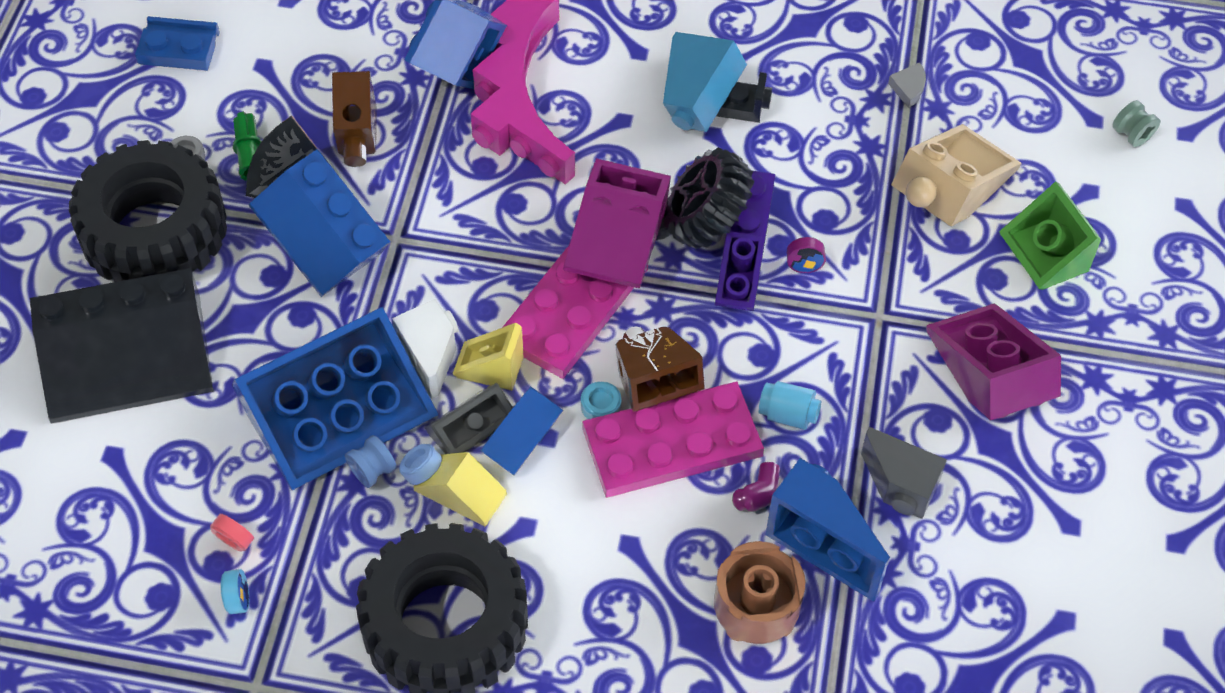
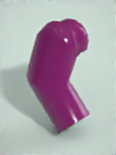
M774 462L761 463L758 481L746 485L744 488L737 489L733 493L732 502L734 507L739 511L747 510L754 512L771 505L772 495L778 487L780 466Z

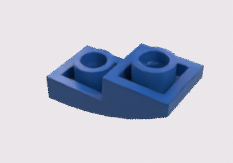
M530 386L480 451L515 476L564 410Z

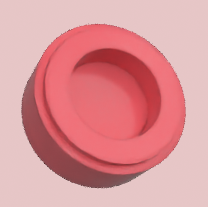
M219 514L210 526L211 532L218 539L240 552L246 551L254 540V536L246 528L223 514Z

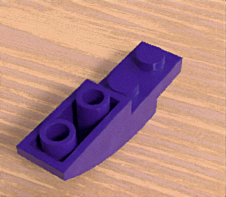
M753 171L752 173L754 185L750 189L752 197L745 204L747 209L741 212L738 217L739 221L731 226L730 233H726L715 306L754 311L775 182V174L760 171Z

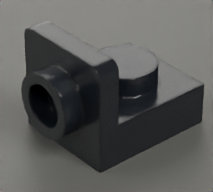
M760 72L758 85L736 82L716 116L760 123L762 108L769 109L772 95V87H766L767 73Z

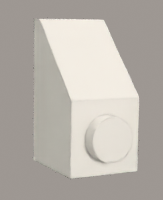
M433 299L392 318L394 329L431 399L440 394L456 351L454 333L458 332V326L452 313L449 310L444 312L437 300Z

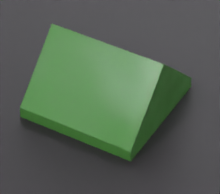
M1056 181L999 231L1012 252L1041 290L1089 272L1101 242V238L1060 183Z

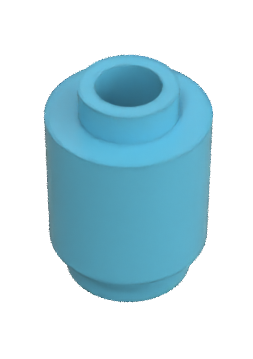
M777 381L776 384L767 382L761 394L758 412L759 414L766 415L769 421L806 430L809 423L816 424L822 401L815 399L816 390Z

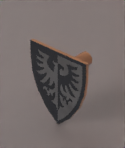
M292 115L277 125L262 140L255 151L247 173L246 196L256 198L287 169L318 149Z

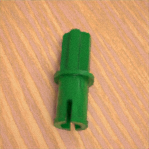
M242 111L233 119L235 140L232 146L233 151L238 156V173L240 178L247 181V173L252 157L262 140L257 135L255 116L252 113L246 114Z

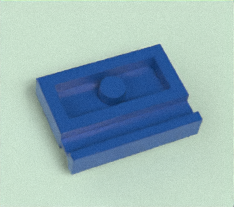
M148 16L147 27L143 29L135 53L137 63L140 65L208 71L216 46V36H219L220 33L218 23Z

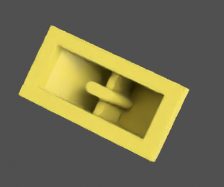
M514 323L465 341L453 375L459 379L485 385L498 383L500 388L513 391L524 358L522 327Z
M469 452L441 454L442 462L438 470L425 482L414 485V491L486 527L507 495V491Z

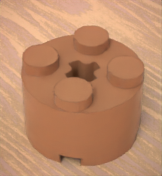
M748 542L731 551V554L721 563L718 569L714 594L715 613L727 635L735 641H745L754 644L770 643L788 636L798 620L805 592L803 569L793 556L789 557L780 551L779 546L770 542Z

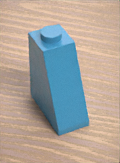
M675 32L673 35L663 104L672 117V122L680 129L687 131L693 129L707 132L747 66L734 40Z

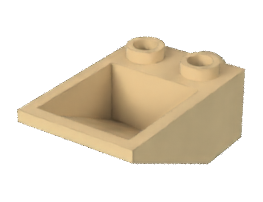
M961 124L909 148L891 186L906 195L907 200L913 206L925 208L952 227L970 217L1020 168L1022 163L964 124Z

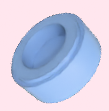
M421 444L411 449L404 456L400 463L399 471L410 484L418 485L435 474L441 465L442 457L431 444Z

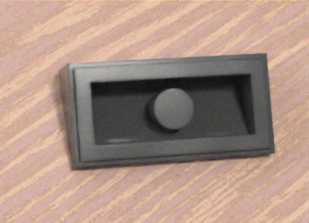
M494 383L430 423L425 429L445 454L464 453L492 435L513 407L498 383Z

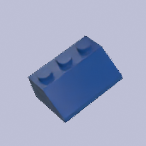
M318 149L287 169L249 203V207L320 297L327 294L378 257L390 243V240Z

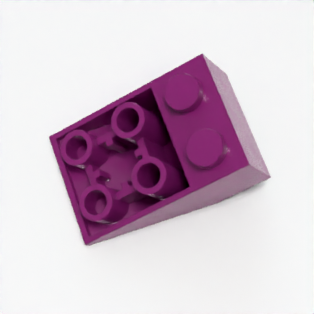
M596 158L585 187L563 270L640 289L667 207L671 176Z

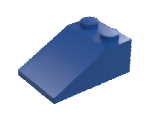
M799 458L772 495L765 535L874 602L879 595L890 556L838 480L833 478L822 466L810 464Z

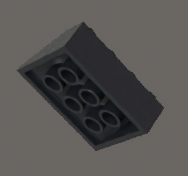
M191 268L30 298L32 330L48 418L51 424L214 392L200 295Z

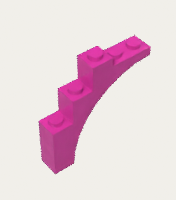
M506 0L490 15L506 24L507 27L493 53L473 69L475 94L483 103L471 113L472 137L481 147L489 148L499 156L510 147L517 156L528 159L537 165L545 175L555 177L566 185L575 176V152L555 137L540 119L528 96L526 87V75L531 58L543 37L559 21V0Z

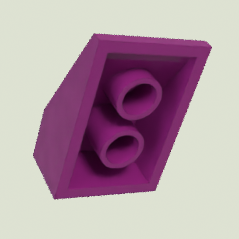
M990 304L926 325L929 337L966 398L990 421L1004 418L1011 413L1032 406H1039L1046 401L1061 397V355L997 304Z

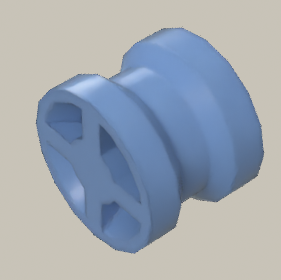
M374 435L366 439L364 446L359 450L352 449L345 454L346 462L351 471L367 488H370L377 482L378 476L383 473L390 474L397 468L390 451Z

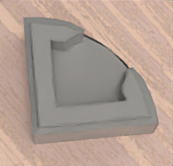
M919 62L889 77L888 84L908 108L919 101L926 82L924 68Z

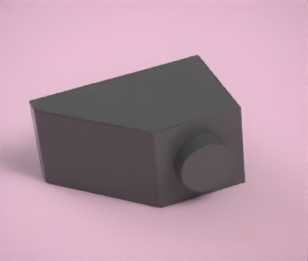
M869 427L865 435L861 455L883 502L891 505L901 514L914 515L923 519L941 480L947 459Z

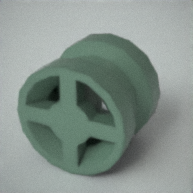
M1135 100L1118 113L1112 127L1118 133H1125L1128 136V142L1133 147H1139L1155 134L1161 120L1154 114H1148L1145 111V105Z

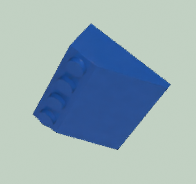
M383 307L234 379L232 387L248 418L291 491L347 463L345 454L352 449L359 450L362 448L365 440L370 436H376L384 444L439 415Z

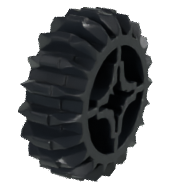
M719 147L713 151L707 150L702 157L698 155L695 157L692 165H686L685 172L681 176H677L678 181L675 186L670 188L671 195L667 200L663 225L673 235L674 239L681 244L695 249H699L702 246L708 248L713 241L718 243L725 232L730 233L731 226L739 221L738 217L741 212L747 209L745 204L752 197L750 189L754 185V180L752 179L753 171L748 168V165L734 152L730 153L728 150H722Z

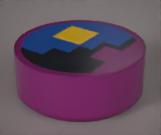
M798 238L787 247V264L796 272H815L821 269L826 262L825 246L816 238Z

